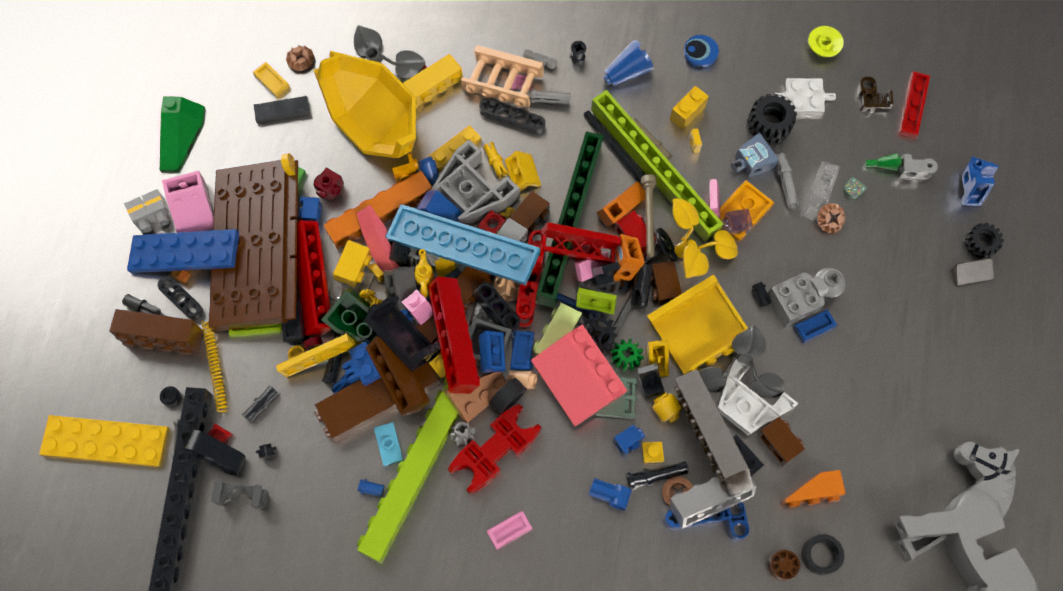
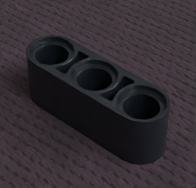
M483 283L474 290L473 296L475 301L496 325L511 329V332L519 327V317L493 285ZM481 289L487 291V297L481 295ZM493 304L499 306L500 312H496L493 309ZM506 319L511 320L512 327L506 325Z
M197 430L193 431L184 449L189 455L232 476L238 475L246 458L242 452Z

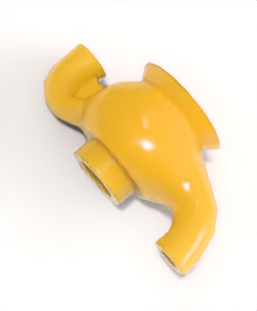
M421 249L419 250L420 261L415 267L414 277L417 284L421 286L420 293L423 297H427L429 294L427 286L434 280L432 267L427 262L426 251Z

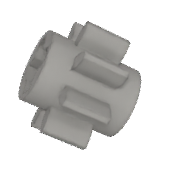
M458 421L455 426H451L452 433L450 437L451 440L456 441V446H467L470 441L474 440L473 434H475V429L470 427L469 422Z

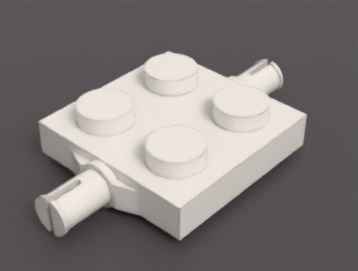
M787 78L785 81V93H774L778 94L779 97L785 96V100L789 99L791 105L795 106L794 111H797V114H823L825 112V100L835 101L836 93H825L822 78Z

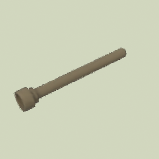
M644 175L641 178V186L645 190L647 256L651 258L655 254L653 190L656 186V177L654 175Z

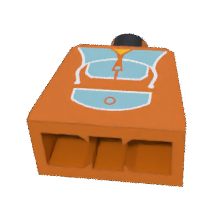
M620 235L621 244L616 248L615 262H619L620 269L613 271L615 281L619 282L620 279L631 280L645 263L638 238Z

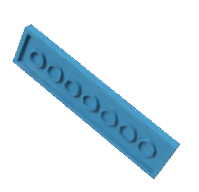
M402 204L385 237L388 241L399 242L416 250L424 249L428 254L523 285L527 284L541 251L539 247Z

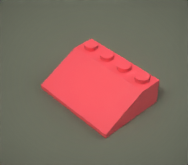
M583 324L531 359L532 364L574 427L627 392V389Z

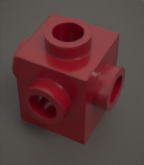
M326 167L321 174L316 176L313 185L316 194L320 198H327L332 201L334 197L340 194L344 182L341 175Z

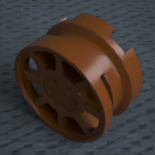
M780 550L769 558L768 571L773 578L780 581L790 580L796 577L800 571L799 558L790 550Z

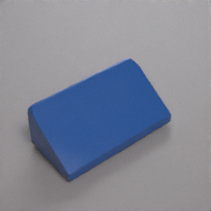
M484 331L479 335L481 372H504L503 333Z

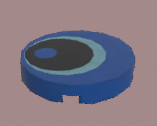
M695 35L689 38L684 47V58L694 67L706 68L713 65L719 53L715 40L706 35Z

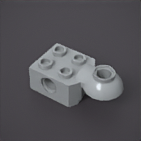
M824 268L817 272L815 277L804 272L771 287L768 296L786 328L818 313L824 306V297L833 298L842 294L846 288V280L844 275L835 268ZM828 278L832 279L835 282V284L830 283L828 281Z

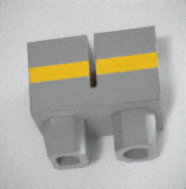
M158 189L141 195L142 199L137 197L123 203L132 222L143 234L151 232L150 224L155 221L159 226L169 224L168 216L170 214L165 206L164 198Z

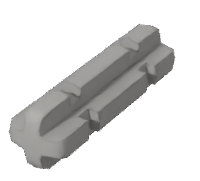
M525 49L523 58L542 62L543 66L547 65L550 69L556 67V59L551 57L549 59L546 55L537 52L532 53V50Z

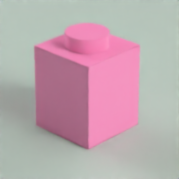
M415 290L402 301L403 305L420 325L434 315L431 305L418 290Z

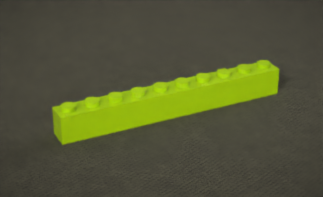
M607 90L593 98L591 111L646 175H654L656 177V186L672 205V200L677 198L686 200L695 207L699 216V223L693 226V228L706 243L713 238L714 234L721 230L724 223Z
M445 378L443 390L448 389L447 379ZM443 390L438 391L434 400L436 401L434 407H430L425 416L427 420L424 426L420 425L416 432V441L414 444L411 443L406 451L408 456L405 461H401L396 471L398 474L395 480L391 479L389 482L386 497L380 499L377 505V509H379L375 517L372 516L367 524L369 529L365 535H361L357 542L358 552L381 564L452 431L451 426L455 425L459 417L458 412Z

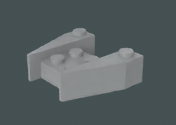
M467 140L455 150L431 191L438 190L463 212L458 217V222L466 225L484 219L491 210L495 213L506 210L507 207L520 198V188L508 176L492 187L474 169L482 162V152L470 140Z

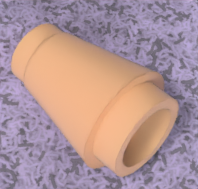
M509 370L507 381L517 378L529 390L535 388L538 375L533 371Z

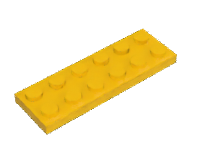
M49 415L39 455L161 467L169 427Z

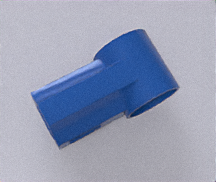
M594 478L589 496L605 501L616 509L626 510L632 490L622 485H612Z

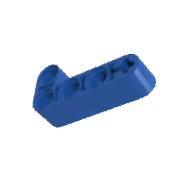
M742 502L734 505L738 509V515H733L729 508L718 512V518L710 516L685 527L690 528L725 522L727 534L731 540L740 541L749 534L748 519ZM669 510L663 518L665 527L670 530L682 529L678 521L674 524L673 521L669 520L673 515L671 510ZM734 526L742 528V536L735 534Z

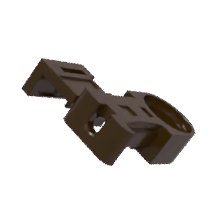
M870 76L863 77L858 85V95H862V106L859 110L861 112H866V110L875 112L877 108L891 109L893 106V90L885 93V95L876 94L877 83L875 79ZM863 83H870L872 88H865L863 86Z

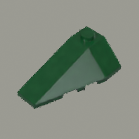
M351 287L342 294L321 319L335 332L342 335L347 334L359 342L367 341L370 344L375 337H379L364 321L368 315L367 311L370 308V304L364 298H361Z

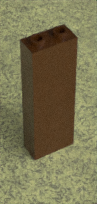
M430 362L414 370L425 393L441 385L438 376L429 364ZM382 378L367 386L363 385L362 381L359 380L314 404L317 409L314 413L318 421H323L326 426L323 430L327 438H332L335 443L398 409Z

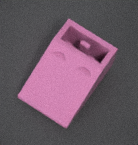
M199 170L162 180L165 197L177 233L213 230L214 216L205 179Z

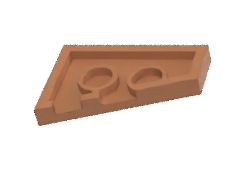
M490 372L480 376V386L471 394L449 393V389L443 391L463 422L468 423L489 405L492 397L508 382L501 372Z

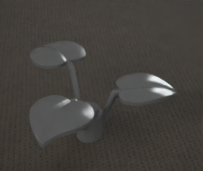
M357 25L353 42L354 49L358 55L366 57L371 61L381 63L382 60H385L392 65H396L395 71L397 75L404 79L412 78L424 67V58L410 50L398 52L396 54V62L388 59L378 50L382 44L380 34L373 29Z
M754 324L734 337L732 347L736 353L732 355V359L724 373L718 367H706L698 371L708 391L717 392L726 386V379L724 377L728 375L736 359L740 363L749 362L755 379L750 383L752 391L762 398H775L784 393L783 380L777 374L763 373L760 377L756 374L753 357H759L766 351V341Z

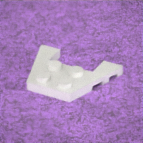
M736 359L728 373L726 386L723 388L717 408L722 416L749 436L794 409L798 402L784 392L773 406L740 381L751 366L747 363H740Z

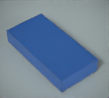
M828 309L795 324L793 328L802 343H805L835 328L837 324Z
M515 330L510 369L530 371L535 332Z

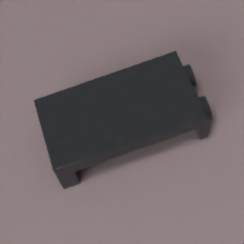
M398 296L388 297L378 305L373 304L368 309V315L364 321L413 372L439 355L441 352L439 341L431 344L397 308L396 303L400 299Z

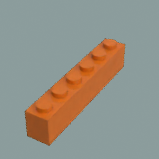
M422 171L413 173L408 179L395 183L386 191H380L375 197L362 201L359 206L346 210L339 217L329 219L323 226L338 250L348 240L354 241L363 236L357 217L359 211L371 205L382 223L385 224L395 218L401 204L412 208L419 205L427 191H431L432 186Z

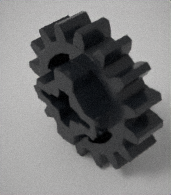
M597 312L596 317H594L593 313H589V319L584 316L582 317L584 323L578 322L577 325L581 326L583 324L586 327L590 323L588 333L603 354L604 348L608 351L611 350L609 344L615 345L616 342L612 339L613 337H618L613 332L617 327L611 326L614 320L607 321L608 315H604L601 318V313ZM597 320L605 323L607 327L599 326ZM595 328L597 331H601V334L598 335L599 339L592 335L595 332ZM606 334H609V338L604 344L603 339Z

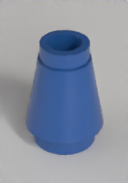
M432 156L418 161L419 169L423 172L430 185L435 184L439 178L436 161L433 160Z

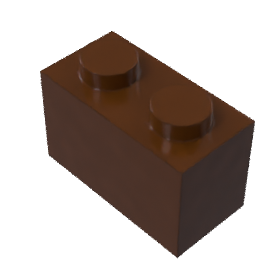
M674 261L652 264L651 282L654 288L652 289V298L656 300L657 306L665 305L682 294Z
M778 417L757 434L782 467L805 450L801 438L793 434L789 423L786 420H782L781 417Z

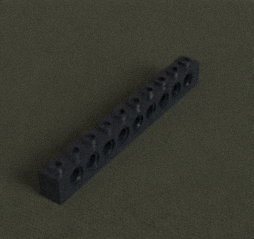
M186 387L148 591H178L201 460L186 453L184 449L194 430L206 433L212 394L206 388Z

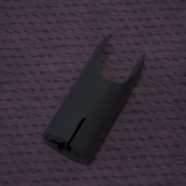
M643 264L634 276L631 299L632 307H637L640 295L641 307L646 308L648 305L652 265Z

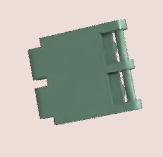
M619 377L627 392L598 411L596 416L635 419L634 407L635 401H637L635 387L638 384V379ZM630 384H632L631 395H629ZM629 401H631L630 413H628Z

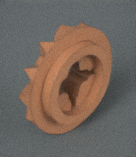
M298 44L297 47H291V50L287 52L286 62L291 69L303 71L313 64L314 53L306 45L300 46ZM302 54L303 58H299V60H297L296 56H300Z
M829 203L824 205L817 216L819 227L827 233L840 231L842 226L846 224L844 222L846 217L844 209L839 204ZM830 214L836 215L834 218L835 222H829L831 219Z
M683 477L668 479L662 488V498L666 505L670 506L671 498L675 493L673 489L679 490L684 487L682 493L689 491L693 487L690 481Z

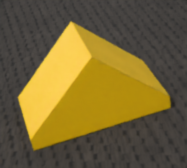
M668 340L648 342L645 349L647 365L656 363L660 377L669 376Z

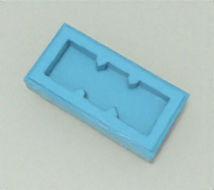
M394 423L374 427L383 466L386 467L404 461Z

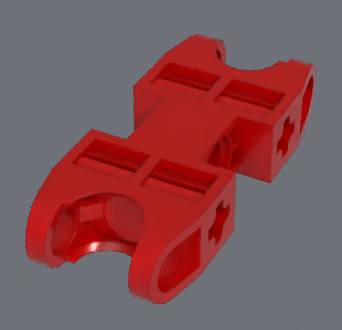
M535 230L531 232L528 244L540 248L541 241H533L532 238L535 235H541L542 231ZM540 251L530 275L535 277L536 280L528 281L526 285L520 284L516 314L520 319L530 318L528 323L523 324L520 322L519 326L522 328L530 327L533 323L536 309V294L542 276L545 251Z
M520 404L503 412L490 424V429L494 432V435L481 447L472 440L457 454L449 465L448 471L450 474L462 469H470L474 473V477L471 480L472 483L466 489L470 495L487 486L501 473V469L496 463L509 451L516 457L520 456L541 432L542 427L539 424L533 428L529 427L526 429L520 428L517 425L518 415L524 409Z

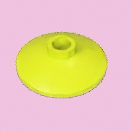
M819 26L813 29L808 37L810 49L822 57L835 56L843 48L844 41L839 31L829 26Z

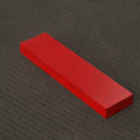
M912 72L898 134L915 139L918 137L930 75Z

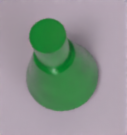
M894 153L878 159L866 160L865 164L866 167H879L897 171L898 167H901V156Z

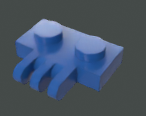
M367 341L349 350L352 359L342 364L343 370H346L344 373L348 377V383L361 379L362 384L367 386L381 378L366 350V347L369 345Z

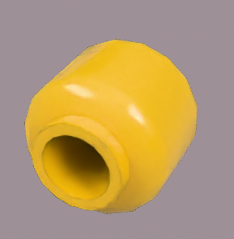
M664 392L653 400L652 408L661 421L669 420L671 423L680 417L679 413L682 407L674 394Z

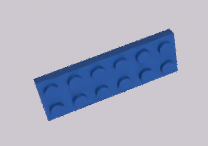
M230 229L133 235L127 271L130 273L234 268L239 231Z

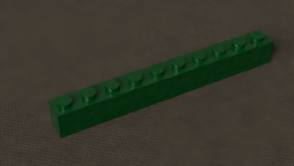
M585 132L558 221L560 225L575 228L579 226L601 152L603 135ZM554 240L552 241L551 247H555L557 245V243ZM566 241L563 243L567 250H572L573 244ZM549 252L536 294L537 304L555 308L570 256Z

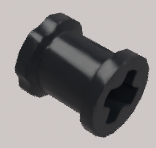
M575 41L571 44L570 59L575 64L582 63L585 60L587 47L584 42Z

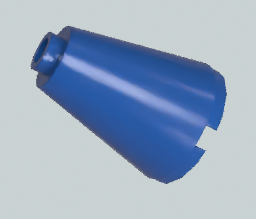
M633 40L604 71L605 75L603 78L608 85L616 86L654 70L649 55L645 50L639 49L641 44L637 40Z

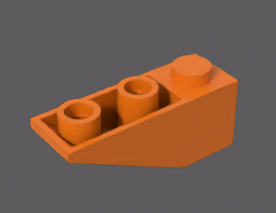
M637 181L596 212V214L605 226L609 227L645 199V190Z
M835 470L819 473L783 500L781 506L788 505V508H795L804 502H807L808 505L820 504V500L827 499L828 503L840 501V497L846 494L841 471Z

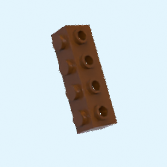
M375 337L366 347V350L401 416L420 412L430 400L416 374L399 359L380 337Z

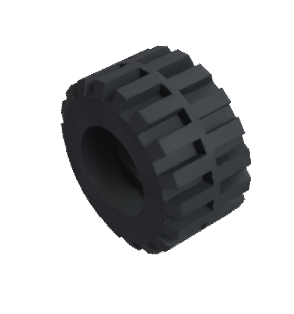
M766 94L765 97H759V100L754 102L747 123H749L748 129H751V135L760 133L765 141H768L770 144H774L775 141L780 143L782 139L785 140L790 135L797 119V111H794L795 106L791 105L789 99L785 100L783 95L779 97L778 94L773 96ZM764 115H773L780 122H769L765 119Z

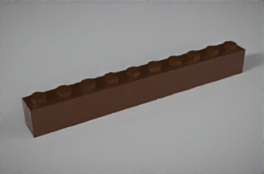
M531 191L509 218L527 228L529 236L531 232L538 229L539 222L549 216L550 203L534 191ZM467 266L457 279L461 289L465 314L468 311L469 305L476 302L473 296L474 290L483 283L491 284V279L495 275ZM434 315L422 325L419 323L416 325V328L431 344L439 340Z

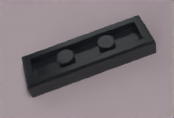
M307 96L253 104L256 123L310 114Z

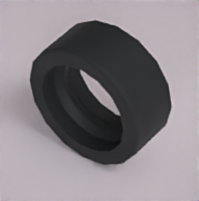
M514 378L492 397L489 405L501 415L520 400L527 388L517 378Z
M819 534L808 539L804 544L802 560L806 568L812 573L829 575L838 571L843 565L845 558L844 549L835 537ZM826 543L832 547L835 559L830 566L820 567L813 562L811 550L815 544Z

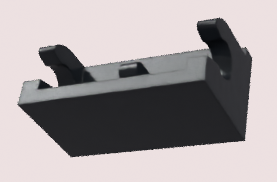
M296 301V319L288 320L287 323H281L283 342L294 346L296 342L303 343L309 339V336L305 335L302 303Z

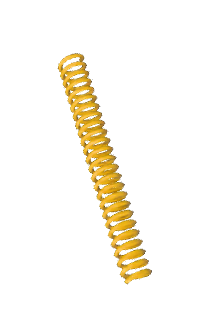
M202 320L205 345H207V359L209 360L208 363H210L209 370L210 374H212L210 377L212 378V388L214 389V399L216 400V411L227 412V410H218L228 406L224 405L227 403L224 401L227 399L224 397L226 394H221L225 392V390H222L225 388L222 386L224 383H219L223 381V379H220L223 377L220 375L222 372H217L221 370V368H218L221 365L219 364L220 361H216L219 360V357H217L219 354L217 353L218 350H215L218 348L215 346L217 345L215 343L216 339H214L216 337L214 336L215 332H212L213 330L209 328V321L203 323L204 320Z

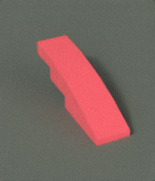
M371 205L359 211L357 217L367 246L370 248V253L382 271L399 268L396 262L389 259L392 246L388 239L385 238L388 230Z

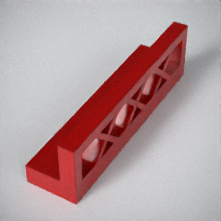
M548 222L542 228L540 250L609 264L615 262L616 248L621 244V236ZM546 238H552L557 245L555 247L546 246ZM566 241L571 242L575 249L573 251L567 250L563 243ZM589 245L594 252L586 254L581 247ZM602 248L609 249L610 258L604 257L599 250Z

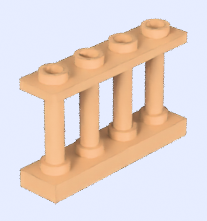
M476 45L474 53L478 62L470 79L462 77L463 89L469 93L481 94L486 98L492 97L501 102H510L519 107L529 108L530 98L527 93L534 77H543V63ZM484 64L494 65L487 84L477 81ZM502 68L511 70L503 88L493 86ZM519 72L527 74L520 93L510 90Z

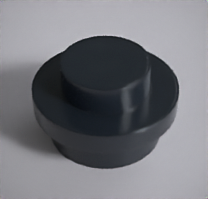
M165 387L160 393V401L166 406H173L180 400V391L176 387Z
M271 443L260 445L259 450H256V454L258 453L259 458L275 455L274 450H276V446L272 447Z

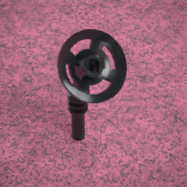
M657 228L656 238L658 243L654 247L655 254L651 258L646 255L644 257V264L648 265L658 253L664 254L670 261L676 262L678 256L675 254V246L664 229ZM634 277L629 281L625 280L619 291L625 294L634 282Z

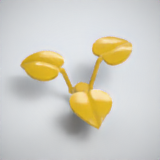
M677 198L672 200L673 216L676 224L682 229H689L686 235L681 238L682 242L674 248L675 254L679 258H683L685 278L702 276L707 273L709 263L706 255L700 252L702 248L715 245L716 254L726 260L733 259L738 255L734 238L725 230H719L714 234L715 242L697 246L694 240L688 239L694 229L693 226L699 223L697 210L686 200Z

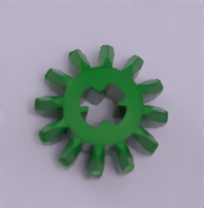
M631 338L628 340V343L621 339L620 344L615 343V349L611 350L613 355L611 361L617 362L616 368L623 366V372L626 371L627 367L631 372L634 371V366L639 368L641 365L640 361L644 359V356L641 355L643 348H638V342L634 345L631 344ZM625 353H630L629 358L625 357Z

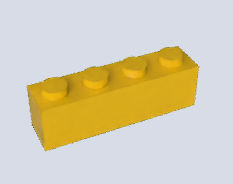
M449 53L405 81L403 84L416 97V109L421 104L429 102L438 93H443L452 84L460 82L463 77L462 67Z

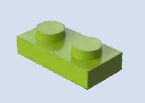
M579 288L576 307L614 315L617 295Z

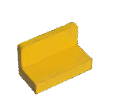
M515 151L504 160L510 179L520 188V192L529 185L541 186L531 154Z

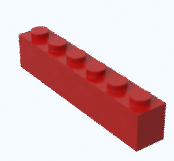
M300 220L297 223V256L295 258H297V275L305 335L324 336L332 328L321 320L330 310L319 225L317 221Z
M436 277L428 285L449 393L471 394L480 386V377L476 368V359L473 354L472 340L470 339L468 322L464 312L465 307L461 298V289L456 278Z

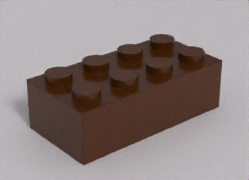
M115 309L109 330L115 336V339L120 340L124 346L134 347V345H139L147 350L160 348L163 352L172 353V351H179L183 355L199 354L204 331L194 320Z

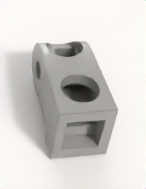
M904 154L901 157L899 178L928 179L935 173L938 165L935 160L930 158L925 160L912 159L911 154Z

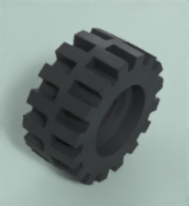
M989 223L975 225L965 237V240H967L965 246H968L967 250H971V255L976 254V258L982 257V259H986L987 257H992L1003 246L1004 239L1001 238L1003 234L999 233L1000 229H995L993 224L989 226ZM978 235L988 238L990 246L982 245L978 240Z

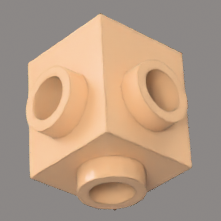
M496 276L494 288L506 302L516 301L520 283Z

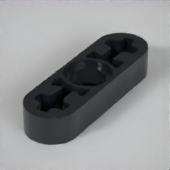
M164 276L158 281V289L189 319L196 320L202 316V306L172 277ZM166 283L170 284L174 291L171 292L164 285ZM178 294H185V299L182 302L175 301ZM188 304H190L194 309H196L195 313L189 310V308L187 307Z

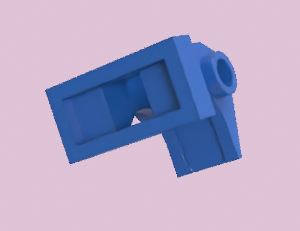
M972 156L962 174L965 192L961 199L962 205L981 206L995 185L993 175L998 170V165Z

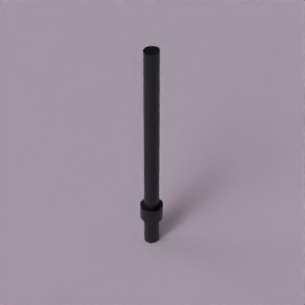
M589 110L584 113L586 119L600 135H603V139L634 174L635 180L641 184V178L646 174L637 168Z

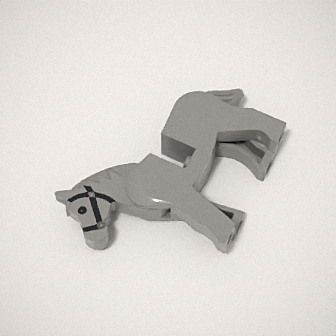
M966 442L957 447L954 452L956 461L968 466V470L976 479V483L957 495L943 512L928 513L919 517L903 515L893 520L902 538L896 544L904 561L914 559L944 540L955 568L969 586L966 591H1037L1035 579L1016 548L984 558V551L976 542L981 537L1005 528L1003 517L1006 515L1014 495L1016 482L1014 460L1019 453V449L1010 452L1001 446L994 449H986L974 442Z

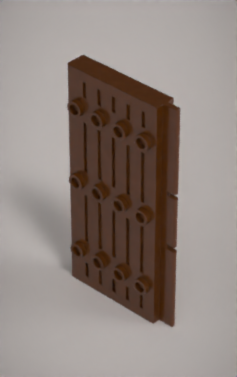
M281 160L216 170L213 230L236 229L239 231L235 267L211 269L209 328L214 332L287 323L288 320L296 319L297 258L291 259V257L297 256L298 220H292V218L298 217V160H294L295 175L291 176L287 175L283 170Z

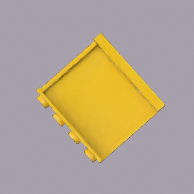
M714 274L647 315L661 339L668 340L669 351L683 374L696 369L700 371V368L703 366L709 367L716 363V358L721 355L725 357L734 351L732 347L734 337L748 329L719 285Z

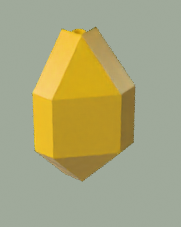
M330 51L329 58L320 61L319 68L313 71L331 120L363 154L399 158L411 152L416 140V97L383 63Z

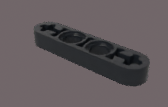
M485 98L479 103V111L485 117L535 134H540L545 130L546 121L540 115L489 98ZM490 105V108H488L487 110L484 109V107ZM507 110L509 114L503 117L500 116L499 112ZM521 115L524 116L526 120L524 122H518L516 120V117ZM537 122H540V125H538V127H535V124H537Z

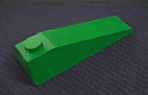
M163 96L160 115L159 170L161 172H179L191 143H194L196 139L195 135L198 129H201L203 125L204 105L181 96Z

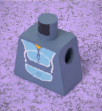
M758 133L737 150L735 155L737 161L731 163V168L735 173L744 170L746 175L751 177L775 169L779 159L762 135Z

